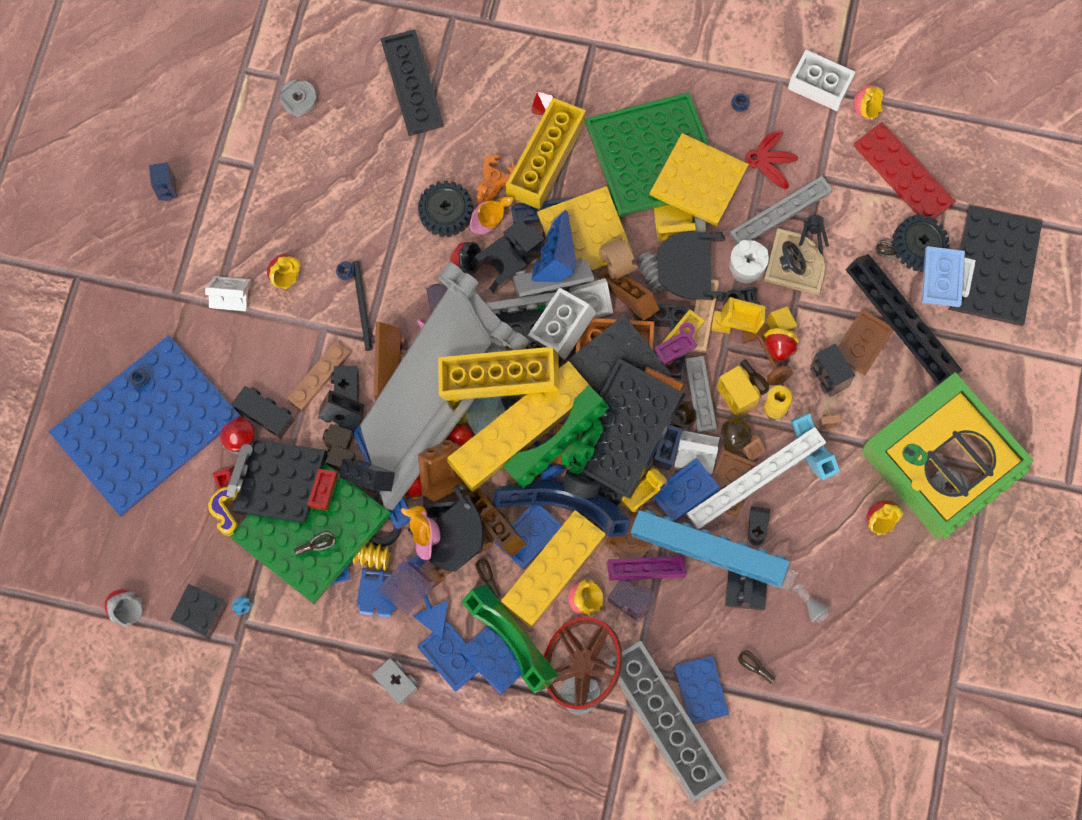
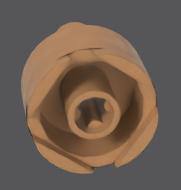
M622 236L601 245L599 249L602 262H607L608 264L607 271L611 279H619L638 270L637 264L633 265L632 263L634 257L626 241H622Z

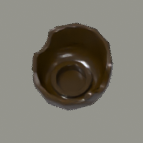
M680 404L670 425L681 428L683 431L689 429L697 419L696 410H691L688 404Z

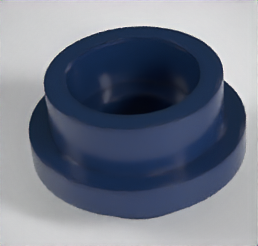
M744 94L735 95L731 101L732 108L738 112L747 110L750 104L748 97Z
M347 261L341 262L336 268V274L342 280H349L355 272L354 266ZM348 269V272L344 274V270Z
M135 369L131 372L129 380L134 387L141 388L148 383L149 375L143 369ZM137 377H143L141 381H136Z

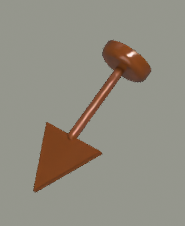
M763 324L757 334L743 331V343L758 339L774 370L767 377L770 385L780 384L793 375V370L790 366L778 367L775 360L768 353L765 341L762 338L770 330L768 326Z

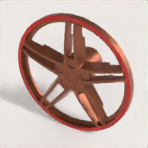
M591 617L573 619L564 624L553 635L546 648L544 657L551 665L554 649L562 638L572 658V661L554 669L557 673L568 668L570 671L559 674L547 690L551 697L560 705L574 710H584L600 704L613 691L621 674L623 655L618 636L608 624ZM583 624L599 626L584 648L570 631L572 628ZM565 633H566L567 637L569 638V640L571 641V643L573 644V646L575 647V649H576L575 652L573 651V649H572L570 643H568V641H567V639H566V637H565V635H564ZM608 634L616 650V668L597 658ZM605 668L615 671L614 675L604 673ZM575 677V703L562 698L556 691L553 683ZM590 677L612 679L601 695L592 701L586 702L590 688Z

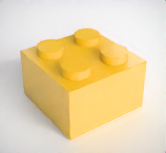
M740 366L721 375L716 387L737 419L756 409L760 399L758 388L755 385L752 386L747 371L745 369L742 370Z

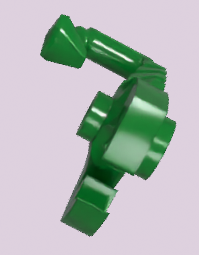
M599 419L592 423L594 425L593 428H590L584 436L574 441L562 453V463L568 468L570 462H574L573 456L576 458L577 462L571 463L572 467L567 469L574 474H580L587 461L594 454V446L603 431V425Z

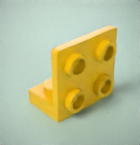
M672 205L654 208L657 242L665 241L679 233L696 232L691 214Z

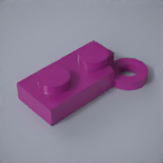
M683 323L680 326L679 335L654 348V352L663 366L697 348V344L692 338L695 328L691 323ZM688 327L691 332L685 333L683 329Z

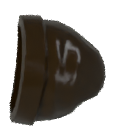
M734 418L723 423L721 439L724 448L729 451H737L743 449L751 442V429L745 421Z

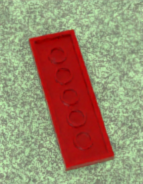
M883 122L854 143L853 146L918 216L921 214L925 215V218L930 216L932 217L931 221H933L956 202Z

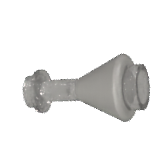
M798 583L792 588L793 595L798 593L806 603L811 622L822 623L831 615L828 612L830 607L812 599L804 589L805 584Z

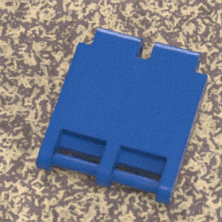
M363 568L356 604L357 607H360L359 613L373 616L376 609L378 617L391 618L392 612H396L402 573L392 574L385 573L384 570L377 572ZM366 574L377 575L379 578L366 576ZM384 576H385V577L397 578V579H396V580H393V579H385Z

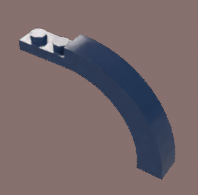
M533 480L524 488L521 485L495 487L492 502L495 508L523 505L556 506L571 511L576 510L579 514L595 522L608 537L626 536L630 523L629 517L618 506L599 494L594 498H581L568 493L562 486L563 482L551 480Z

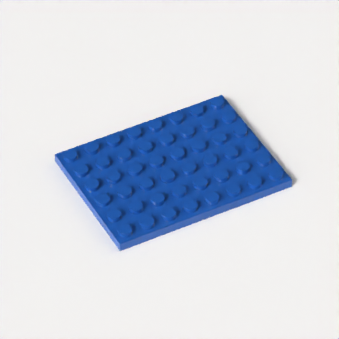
M168 335L48 432L121 517L219 437L225 424L241 417ZM143 369L148 373L149 381L144 387L137 388L130 383L129 376L133 370ZM137 377L136 381H141L143 377Z

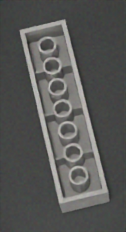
M639 641L622 652V670L617 684L692 804L728 780L643 643ZM616 656L609 659L606 663L616 668ZM609 669L611 674L614 675L615 671Z

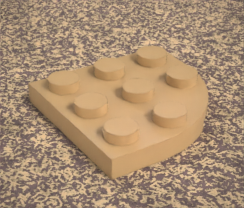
M778 228L764 282L819 295L825 272L822 254L807 237H805L803 245L799 246L801 234ZM785 241L793 242L801 251L806 263V272L803 275H797L791 269L785 270L781 265L780 257L783 256L782 245ZM798 262V269H801L800 263Z

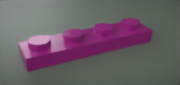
M683 556L608 559L606 563L610 581L682 578L687 575Z

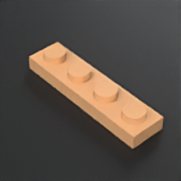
M711 279V291H717L719 281ZM716 298L714 300H696L694 313L704 319L705 322L692 337L697 344V348L692 351L706 353Z

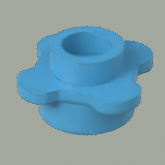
M240 596L233 601L232 610L236 611L235 614L237 616L247 613L253 606V603L249 602L250 599L248 597Z

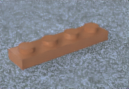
M335 341L288 396L287 400L303 412L330 380L331 373H334V366H341L351 355L350 352Z

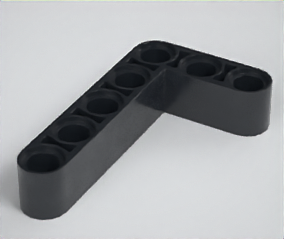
M657 304L659 310L645 320L633 313V320L652 321L654 326L670 327V334L680 321L675 318V315L681 314L684 316L688 310L684 306ZM661 312L665 314V317L659 318L656 314ZM685 355L674 360L670 365L667 364L670 372L672 368L680 370L677 374L671 372L672 376L670 377L682 383L684 382Z

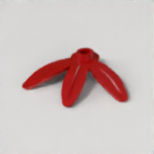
M776 130L768 134L761 141L757 150H750L746 153L745 163L749 164L748 166L751 168L759 167L762 173L774 184L783 189H788L789 184L783 174L769 163H791L797 161L798 156L785 151L768 152L779 142L783 135V131ZM755 156L757 157V159L752 160L751 157Z

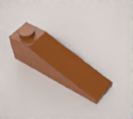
M605 271L598 276L599 280L605 278L608 288L641 319L645 320L659 310L652 292L627 275L619 279H611L608 271Z

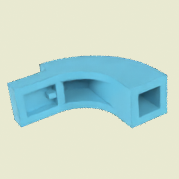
M808 412L790 420L795 432V440L815 427ZM824 446L804 458L812 471L822 480L840 472L834 455L828 452Z

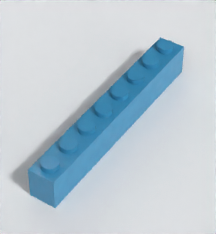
M639 510L631 530L632 537L779 588L783 587L790 567V561H787V558L784 556H772L764 549L757 548L755 550L749 548V545L746 543H734L728 537L711 535L712 533L708 530L700 529L699 531L693 529V526L690 524L675 523L672 518L663 516V518L658 517L649 510L644 512Z

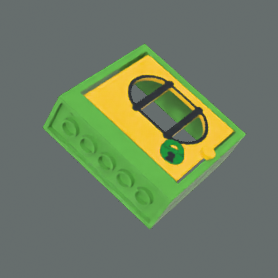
M956 372L868 440L861 451L937 540L942 537L944 539L948 538L958 526H963L973 515L975 516L988 503L990 504L1002 491L1005 492L1014 482L1025 476L1032 469L1030 465L1034 461ZM961 434L974 435L988 445L993 460L991 468L970 447ZM953 439L959 443L985 473L984 476L967 489L960 484L935 455L936 452ZM929 460L935 464L959 494L945 493L931 482L927 471Z

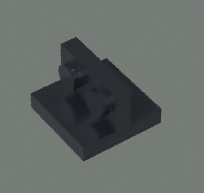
M728 570L725 606L764 611L767 583Z

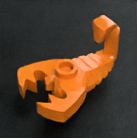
M486 156L483 165L484 178L476 189L478 190L476 195L478 204H481L483 201L492 200L500 192L501 188L506 187V183L516 167L511 161V167H506V170L509 172V175H507L503 171H498L497 168L490 166H498L497 160H501V156Z

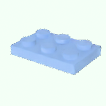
M929 246L925 248L922 303L953 307L961 306L965 251Z

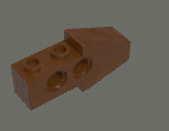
M478 487L475 491H471L468 494L480 513L483 525L501 548L513 557L527 543L499 508L494 507L492 500L484 491Z

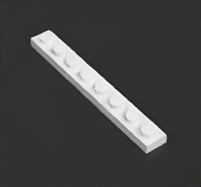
M815 427L689 511L687 513L688 518L696 529L700 530L824 446L826 441Z

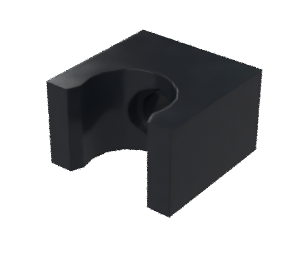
M503 236L478 253L470 263L474 270L483 264L492 265L497 269L499 276L496 277L489 288L492 293H495L509 283L513 276H516L515 273L523 271L527 265Z

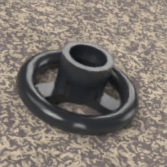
M785 241L782 245L783 256L780 257L781 265L785 270L791 269L797 275H803L806 272V263L801 251L793 242ZM798 262L800 263L801 269H798Z

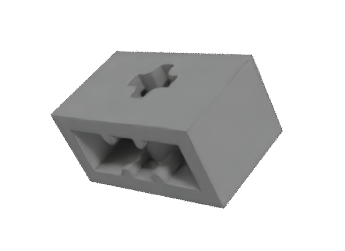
M388 659L372 675L396 703L401 706L418 691L415 686L418 683L411 675L406 676L402 672L404 667L397 660L393 662L391 659ZM394 677L400 680L401 683L399 685L393 684Z

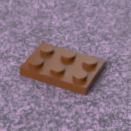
M862 309L838 348L849 366L865 376L894 330L889 324Z
M723 449L712 478L720 487L719 491H721L759 464ZM744 500L725 513L737 518Z
M645 503L640 509L643 512L645 510L652 511L661 518L664 516L648 503ZM629 510L626 514L630 519L626 536L608 537L604 543L605 546L623 559L643 558L653 545L632 537L631 530L639 510L637 512Z

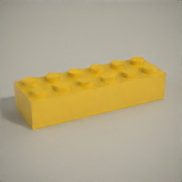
M552 98L506 183L507 197H514V200L541 209L585 125L586 110Z
M553 347L438 357L439 396L445 401L559 391L558 352Z
M575 510L504 596L501 604L530 629H533L603 543L606 534Z

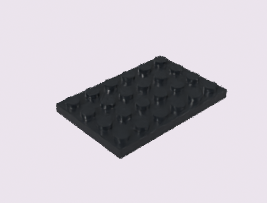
M969 205L960 250L965 251L964 258L976 261L968 297L962 296L961 306H949L948 310L1023 326L1026 319L1043 221Z
M618 359L599 395L609 406L605 414L598 418L602 422L603 431L594 446L593 456L587 461L582 472L631 499L686 394L622 359ZM589 429L580 434L577 437V440L584 436V434L588 432ZM573 456L574 462H570V465H571V466H572L571 463H576V462H577V460H576V458H575L574 456Z

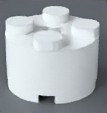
M740 241L732 250L729 261V269L732 276L737 281L747 284L761 279L765 274L769 260L768 250L756 241Z

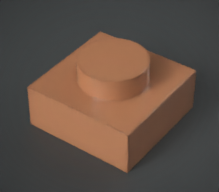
M828 413L824 414L818 423L820 430L839 427L842 421L840 415Z
M757 435L752 436L751 442L742 449L746 459L750 461L755 460L766 452Z

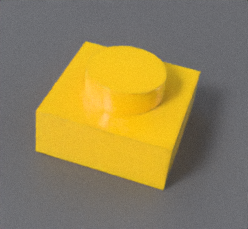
M714 311L711 331L730 334L731 327L721 325L722 312Z

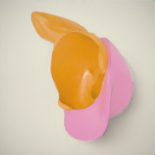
M501 197L497 201L488 200L479 204L472 212L470 221L471 231L477 235H484L496 228L503 219L504 207H508L513 202L514 197Z
M414 506L408 509L401 508V512L405 516L411 517L409 526L413 533V541L416 543L417 555L421 559L429 560L431 558L432 546L437 544L441 538L437 523L427 516V512L422 506Z

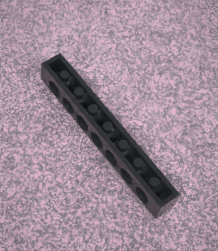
M869 254L856 258L845 269L937 385H940L955 372L959 374L963 371Z

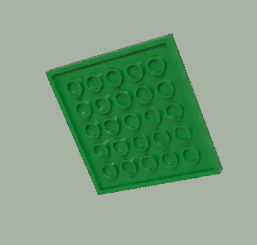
M689 92L585 118L587 130L619 217L669 205L651 196L650 191L682 133L709 145Z
M324 463L322 470L336 472L334 469H332L330 466ZM339 473L328 511L311 508L306 524L248 515L235 529L234 534L229 536L313 605H315L391 515L390 511L354 484L339 478ZM329 531L334 535L335 544L328 549L308 551L298 556L294 552L295 548L307 544L319 533ZM327 538V539H325V540H323V541H321V542H319V543H322V542H324V541H327V540H329L330 538Z

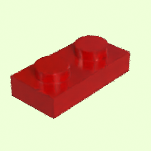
M318 469L307 504L310 508L328 511L338 479L337 472Z

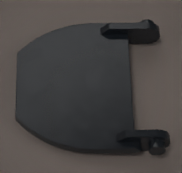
M683 232L665 240L658 247V282L666 290L681 298L691 300H714L716 298L718 302L724 301L726 292L711 291L710 241L722 242L726 240L723 232H716V234L711 232Z
M462 483L460 485L456 484L453 487L460 501L435 521L439 527L441 538L437 544L432 546L431 558L429 559L436 567L451 572H456L479 553L484 542L482 518L470 496L465 493L466 487ZM409 526L408 531L413 535Z

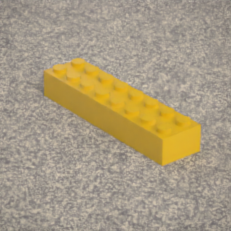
M568 361L559 368V391L525 395L447 458L448 464L472 492L500 471L503 465L517 452L526 450L566 418L572 410L574 398L589 384Z

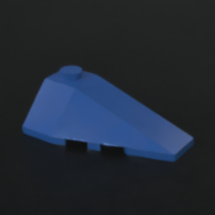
M566 210L559 214L550 226L546 236L549 240L540 251L543 254L541 260L536 261L531 278L533 281L561 282L566 277H570L575 271L574 246L569 215Z

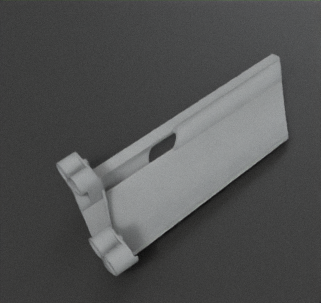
M451 262L446 265L438 276V279L448 288L360 424L371 463L395 472L392 492L380 491L384 507L387 510L395 508L420 474L418 454L444 441L475 400V398L463 399L458 407L453 409L449 401H445L439 396L438 357L524 350L530 344L526 337L515 332L509 325L502 322L476 293L475 287L478 285V281L471 275L464 273Z

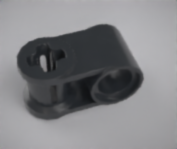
M747 287L729 290L724 298L723 307L729 298L760 305L757 299L758 288Z
M751 506L748 540L753 545H760L765 540L770 518V508ZM755 532H759L760 536L755 537Z

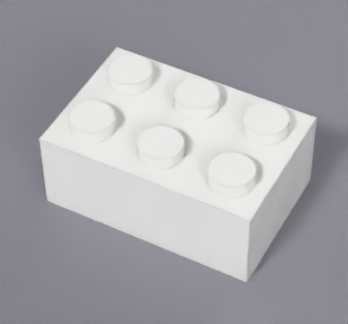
M805 50L790 79L788 89L838 111L856 72Z
M559 287L528 336L543 348L553 347L558 352V357L565 360L596 312L588 303Z

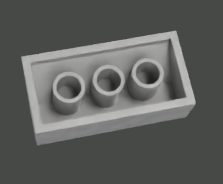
M581 258L575 259L574 273L561 282L531 280L533 272L527 273L526 270L516 272V276H513L512 281L516 298L557 292L559 287L566 290L594 281V276L588 261H582Z

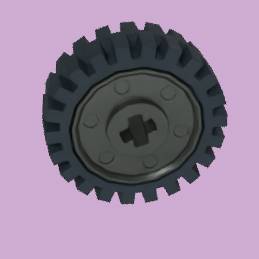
M438 181L435 186L434 184L429 185L430 188L424 190V194H421L418 202V213L422 225L426 227L427 231H431L433 235L439 234L440 237H444V235L451 237V234L456 236L459 234V231L463 232L465 227L469 226L473 212V203L468 191L465 188L463 189L462 185H456V182L453 181L451 183H448V181H444V183Z
M921 214L908 217L896 228L892 236L893 240L891 243L894 246L892 250L893 253L897 252L895 257L902 259L900 261L902 265L907 263L906 268L910 269L913 267V271L920 269V272H924L925 248L927 246L945 249L950 247V244H947L949 237H945L948 233L946 230L942 231L944 226L942 224L938 226V221L936 219L931 221L932 217L930 216L925 218V215Z

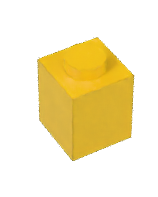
M788 306L771 312L766 319L770 329L781 328L790 332L794 331L797 327Z

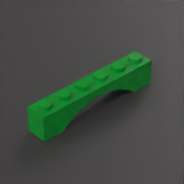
M588 385L574 398L570 415L555 436L534 449L517 452L503 467L524 488L541 471H544L555 458L559 457L563 450L576 441L580 434L588 430L596 419L603 416L609 406Z
M486 584L470 590L461 602L473 617L491 627L507 643L518 661L521 676L533 693L548 688L559 676L558 673Z

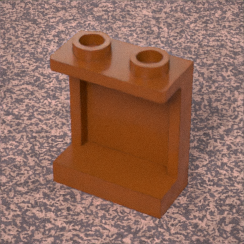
M445 440L418 454L422 495L434 502L455 492L453 487L456 484L460 485L462 483L464 485L463 480L456 475V472L448 464L447 460L451 454L460 448L459 445L450 440Z

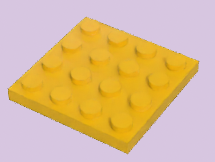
M682 133L651 189L650 195L717 227L749 164Z
M607 186L537 212L545 236H547L553 220L564 210L568 211L575 259L587 260L591 271L608 266L607 262L603 263L600 258L599 249L601 245L622 236V241L625 240L631 250Z

